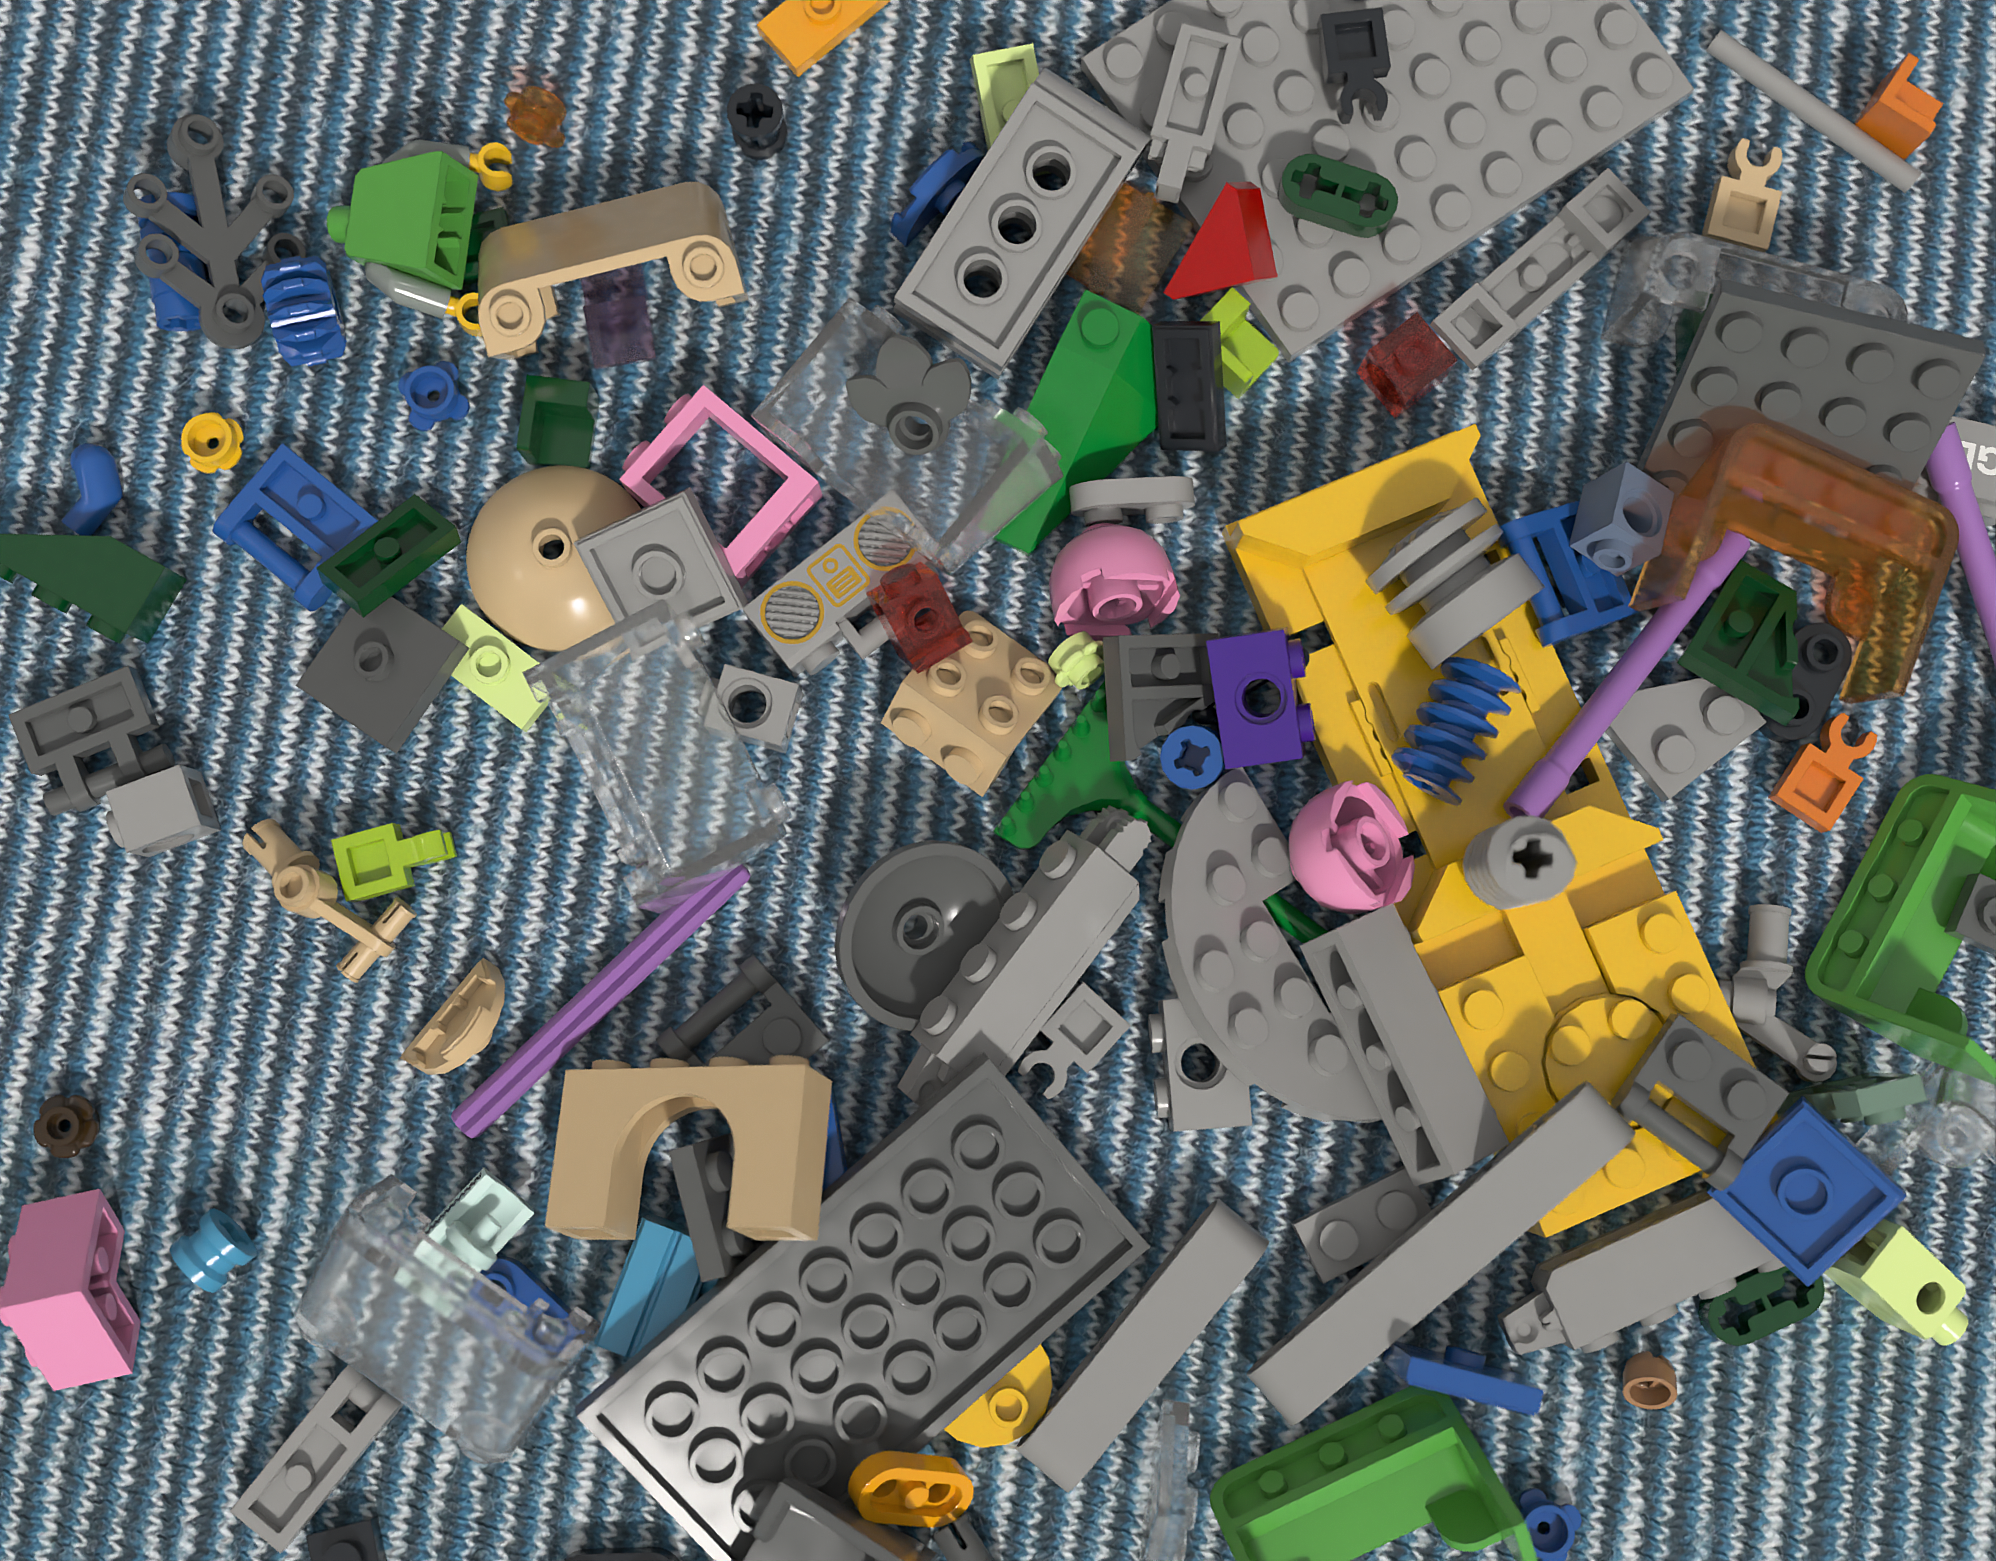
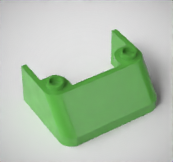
M1925 774L1907 782L1896 795L1807 962L1805 980L1809 989L1824 1003L1911 1053L1996 1085V1061L1974 1040L1966 1036L1968 1022L1965 1013L1954 1001L1935 993L1962 943V940L1945 933L1944 930L1967 875L1980 873L1996 881V790L1937 774Z
M1414 1385L1225 1473L1216 1481L1210 1493L1211 1509L1235 1561H1351L1433 1522L1443 1541L1456 1550L1466 1552L1477 1551L1503 1540L1515 1561H1538L1525 1520L1450 1396Z

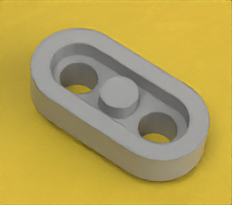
M1184 476L1103 479L1075 484L1069 488L1071 514L1084 517L1085 526L1088 527L1098 523L1116 525L1123 522L1122 516L1144 514L1146 523L1149 524L1172 523L1184 519L1183 510L1195 506L1193 479Z

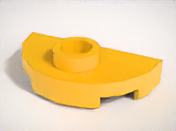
M1042 1344L1027 1355L944 1430L957 1441L981 1448L1008 1445L1029 1433L1045 1413L1053 1387L1049 1356Z

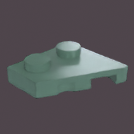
M1868 1072L1791 1091L1776 1113L1780 1117L1803 1096L1828 1120L1840 1119L1841 1123L1864 1120L1865 1125H1878L1906 1118L1904 1106L1927 1101L1920 1074Z

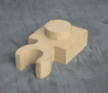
M1743 138L1731 151L1728 158V170L1732 178L1721 176L1714 184L1700 242L1760 258L1769 248L1782 191L1765 187V183L1779 169L1782 162L1781 148L1773 147L1765 156L1763 166H1754L1747 158L1750 140Z

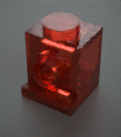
M921 561L915 565L908 563L893 568L880 579L881 585L866 593L898 657L917 674L973 642L968 631L963 628L937 573ZM930 608L931 611L914 620L919 610Z

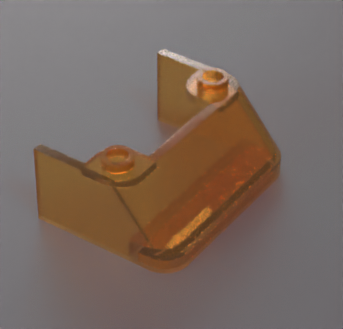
M1753 423L1728 433L1672 502L1661 555L1644 563L1628 607L1640 612L1685 600L1699 562L1710 558L1718 551L1728 529L1832 576L1824 600L1826 617L1829 623L1841 630L1845 636L1859 641L1839 700L1848 704L1904 696L1959 543V528L1953 514L1945 506L1771 426Z

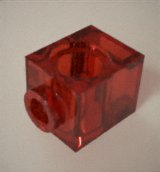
M1416 312L1368 350L1356 373L1396 419L1442 383L1458 360L1418 312Z

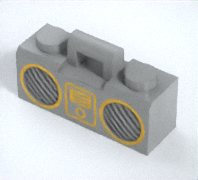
M892 491L752 600L742 610L749 622L794 678L804 670L809 675H814L829 665L839 655L840 651L836 645L844 640V638L863 660L908 625L912 619L896 598L904 592L909 597H913L927 588L938 577L939 573L935 567L942 563L941 551ZM880 602L886 610L857 632L852 623Z

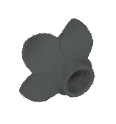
M891 334L884 341L878 352L876 376L859 375L848 378L846 390L852 407L861 418L867 422L888 428L892 442L903 452L912 455H923L937 449L945 442L950 431L951 419L961 414L967 408L971 396V376L966 363L961 358L948 359L933 364L930 354L917 341L900 334ZM911 416L919 417L928 424H919Z

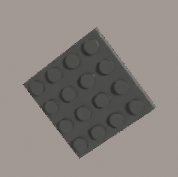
M1720 278L1637 468L1674 492L1671 513L1721 525L1727 524L1737 529L1873 561L1986 357L1983 341Z

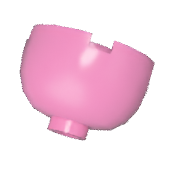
M1111 523L1092 525L1080 535L1074 537L1057 554L1049 579L1050 602L1057 626L1062 622L1068 636L1086 631L1094 641H1103V637L1131 635L1130 629L1125 625L1138 623L1148 618L1150 628L1161 623L1176 609L1180 598L1175 574L1164 548L1152 536L1140 529Z
M1353 780L1328 788L1311 798L1294 819L1289 836L1290 866L1294 877L1302 888L1322 907L1350 915L1372 911L1402 901L1411 889L1415 870L1414 856L1403 858L1399 838L1409 834L1405 822L1393 802L1376 785L1364 782L1355 786L1352 784Z

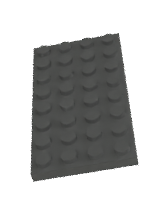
M983 1052L822 1192L818 1240L765 1241L735 1267L733 1274L720 1280L575 1406L576 1417L714 1561H743L756 1539L753 1536V1532L758 1522L750 1518L749 1514L759 1495L770 1481L779 1485L785 1478L792 1477L855 1508L856 1506L848 1492V1483L853 1471L865 1458L883 1451L918 1453L1148 1250L1150 1246Z

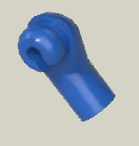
M85 443L76 447L70 458V464L72 469H74L81 497L61 522L78 535L92 536L120 502L123 496V489L116 460L112 454L102 446Z

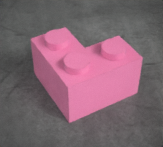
M101 1189L23 1205L16 1235L11 1236L8 1244L10 1262L5 1284L0 1287V1320L5 1326H11L24 1346L28 1362L31 1366L39 1368L53 1391L129 1375L133 1372L141 1321L116 1281L125 1230Z

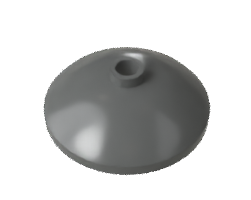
M929 840L908 844L876 861L865 871L851 889L843 904L836 927V964L841 980L852 999L879 1022L900 1030L913 1031L920 1022L924 1008L931 1000L940 996L960 970L964 956L971 948L981 943L1000 918V912L1004 904L1014 895L1006 877L997 866L977 851L962 844L944 840ZM917 915L916 926L911 931L904 932V925L911 916Z

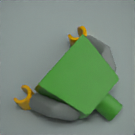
M420 139L410 141L383 160L382 164L362 168L355 175L351 205H336L329 210L327 215L328 233L336 243H345L344 249L347 257L363 265L367 280L395 303L440 319L443 318L445 313L457 317L460 326L466 333L480 337L482 333L479 324L470 323L465 319L467 310L478 306V293L465 294L459 299L451 296V289L462 290L478 176H480L483 185L490 190L505 191L510 188L513 183L512 175L506 171L490 170L488 166L493 163L512 164L511 152L506 146L497 142L488 143L476 154L470 153L469 147L465 145Z

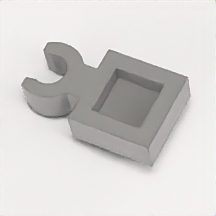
M1082 982L1040 1030L1053 1043L1046 1050L1034 1051L1025 1056L1018 1067V1072L1025 1076L1037 1063L1050 1065L1054 1072V1079L1042 1094L1047 1099H1051L1064 1088L1067 1080L1066 1069L1073 1061L1088 1074L1131 1025L1090 987Z

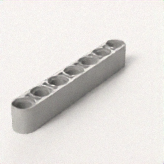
M1589 1081L1581 1083L1272 1346L1254 1363L1247 1372V1376L1291 1426L1297 1424L1615 1157L1632 1140L1636 1132Z

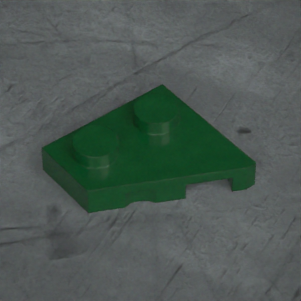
M1740 559L1728 576L1677 661V664L1786 727L1799 710V698L1793 697L1792 669L1798 664V640L1793 633V623L1797 619V591Z

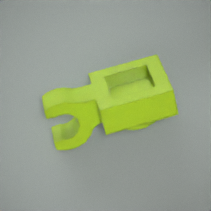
M390 823L331 840L345 901L351 903L413 887L415 883L411 867L437 863L457 857L452 833H442L441 829L404 839L401 826Z

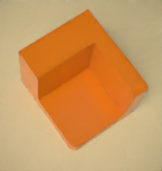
M1908 53L1881 81L1854 125L1903 160L1931 135L1936 127L1933 119L1943 105L1939 100L1906 81L1919 61V58L1911 53Z

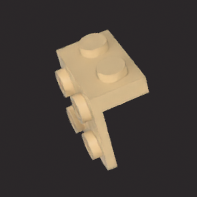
M964 611L902 681L881 724L894 732L904 744L916 748L946 770L955 781L968 786L983 797L996 781L1015 748L1058 696L1063 687H1059L1055 683L1057 674L1047 663L976 612Z

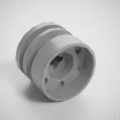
M1478 498L1472 499L1461 507L1443 513L1440 512L1416 528L1390 549V554L1381 566L1365 581L1374 594L1380 593L1400 579L1407 588L1386 605L1385 608L1390 615L1404 611L1417 603L1422 606L1426 614L1412 627L1407 637L1432 670L1545 588L1520 553L1508 556L1492 565L1483 556L1503 533L1498 524L1488 528L1472 540L1467 535L1465 530L1487 512Z

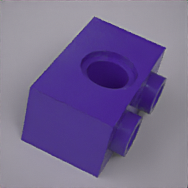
M1288 627L1207 640L1206 644L1225 769L1302 759L1306 754L1305 742L1316 741L1311 704H1299L1295 679L1306 677L1301 639L1289 640ZM1267 679L1278 687L1281 694V702L1276 711L1262 714L1254 711L1248 705L1246 689L1251 681Z

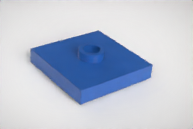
M1803 1096L1760 1135L1745 1157L1739 1175L1728 1188L1719 1191L1711 1184L1706 1186L1707 1193L1807 1287L1907 1197L1905 1190Z
M1398 1341L1394 1342L1384 1351L1382 1361L1385 1363V1366L1407 1384L1534 1416V1413L1539 1414L1543 1389L1512 1370L1485 1364L1486 1355L1451 1345H1446L1445 1353Z

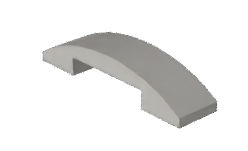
M1607 168L1570 200L1554 219L1480 283L1476 282L1437 316L1430 326L1473 371L1550 307L1630 234L1651 212Z

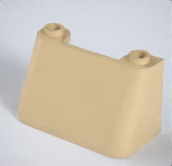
M683 182L503 227L490 233L482 242L478 259V317L488 357L512 360L539 353L537 339L542 335L547 320L561 315L553 285L667 257L671 275L677 288L688 298L699 302L716 301L718 307L749 300L727 214L719 195L710 186L703 183Z

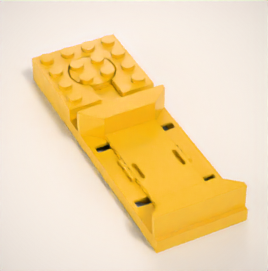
M1473 424L1228 524L1224 527L1222 536L1263 630L1288 627L1290 636L1325 622L1334 644L1309 654L1310 662L1306 667V677L1295 679L1299 704H1311L1316 741H1313V744L1332 787L1353 780L1352 784L1355 786L1364 782L1376 785L1393 802L1405 822L1408 834L1417 831L1426 854L1414 859L1415 870L1411 889L1402 901L1393 904L1410 933L1411 941L1431 982L1438 991L1440 1001L1492 1108L1496 1112V1117L1509 1143H1511L1564 1096L1585 1081H1589L1610 1104L1619 1088L1671 1014L1682 1015L1754 1068L1756 1067L1677 892L1664 893L1644 849L1664 840L1660 830L1657 827L1630 818L1597 743L1581 762L1590 785L1566 794L1564 790L1543 817V819L1550 821L1562 831L1577 861L1573 879L1563 892L1540 903L1498 910L1476 897L1465 881L1462 863L1467 846L1477 834L1512 819L1505 811L1503 804L1538 760L1544 758L1581 710L1553 645L1542 648L1535 632L1540 627L1530 600L1451 656L1473 659L1488 664L1511 677L1522 690L1519 694L1500 691L1498 696L1512 709L1508 716L1488 713L1486 719L1499 731L1497 738L1476 735L1474 742L1487 754L1485 760L1463 759L1461 764L1475 777L1473 782L1469 784L1451 781L1449 787L1462 799L1461 804L1455 806L1420 790L1403 777V773L1392 761L1391 756L1397 748H1411L1403 735L1409 725H1423L1417 718L1416 710L1422 702H1434L1428 692L1429 686L1434 680L1446 678L1441 672L1440 666L1442 664L1432 670L1407 637L1412 627L1426 614L1422 606L1417 603L1393 615H1390L1385 608L1390 601L1407 588L1403 581L1400 579L1377 594H1374L1365 581L1381 566L1390 554V549L1440 512L1443 513L1461 507L1472 499L1478 498L1487 512L1465 530L1470 539L1472 540L1488 528L1498 524L1469 461L1481 436L1476 424ZM1498 541L1485 553L1491 565L1511 556L1508 548H1500ZM1655 1084L1650 1091L1649 1100L1716 1148L1726 1136L1725 1132L1658 1084ZM1775 1113L1764 1131L1779 1118L1777 1113ZM1632 1120L1628 1123L1636 1132L1632 1140L1615 1157L1527 1231L1547 1238L1697 1173L1701 1169ZM1503 1147V1148H1501L1500 1150L1494 1152V1153H1493L1494 1156L1497 1155V1154H1498L1502 1149H1504L1505 1147Z

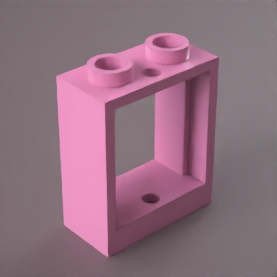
M702 385L693 397L685 394L673 404L664 419V423L667 426L652 443L645 440L633 449L623 464L625 473L619 480L626 491L645 508L665 499L650 483L709 417L784 479L785 482L727 548H724L719 543L742 589L823 495L819 481L706 386Z

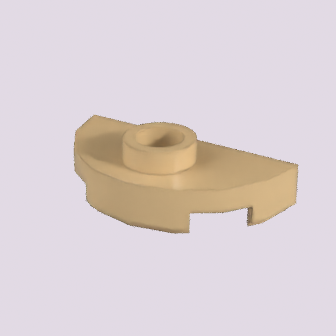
M482 958L401 1054L400 1058L427 1075L445 1074L464 1064L474 1054L482 1051L492 1037L493 1029L497 1024L504 1004L505 981L499 968L485 958Z

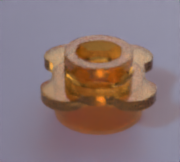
M527 86L520 93L509 92L506 95L504 103L510 109V115L506 123L518 137L534 145L545 143L553 148L563 146L566 138L560 132V127L567 115V111L557 96L546 89L536 86Z

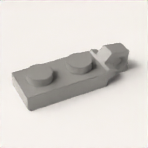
M1182 21L1150 134L1151 139L1148 144L1151 146L1148 160L1162 163L1154 198L1178 204L1187 170L1202 174L1205 161H1209L1242 37Z

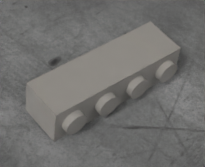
M1394 904L1377 909L1300 945L1414 1186L1456 1175L1510 1144L1496 1117V1111L1492 1108L1440 1001L1438 991L1431 982L1411 941L1410 933L1403 924Z

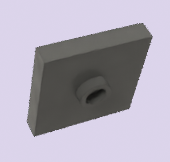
M391 596L364 618L350 607L296 686L397 754L467 653L469 647Z

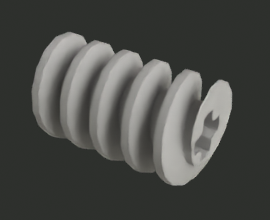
M1535 816L1514 817L1477 834L1466 848L1462 865L1465 881L1472 893L1487 905H1491L1498 910H1504L1547 901L1562 893L1573 879L1577 861L1561 830L1548 820Z

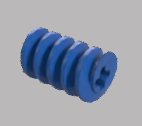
M1448 657L1440 666L1441 672L1446 679L1434 680L1428 688L1429 695L1434 702H1422L1416 710L1417 718L1423 725H1409L1403 734L1405 741L1411 748L1399 747L1393 752L1391 758L1408 782L1441 801L1458 806L1461 804L1462 799L1449 787L1451 781L1470 784L1475 778L1461 764L1463 759L1469 758L1484 761L1487 756L1474 742L1476 735L1497 738L1499 734L1497 728L1486 719L1488 713L1508 716L1512 710L1498 696L1500 691L1519 694L1522 690L1511 677L1488 664L1468 658Z

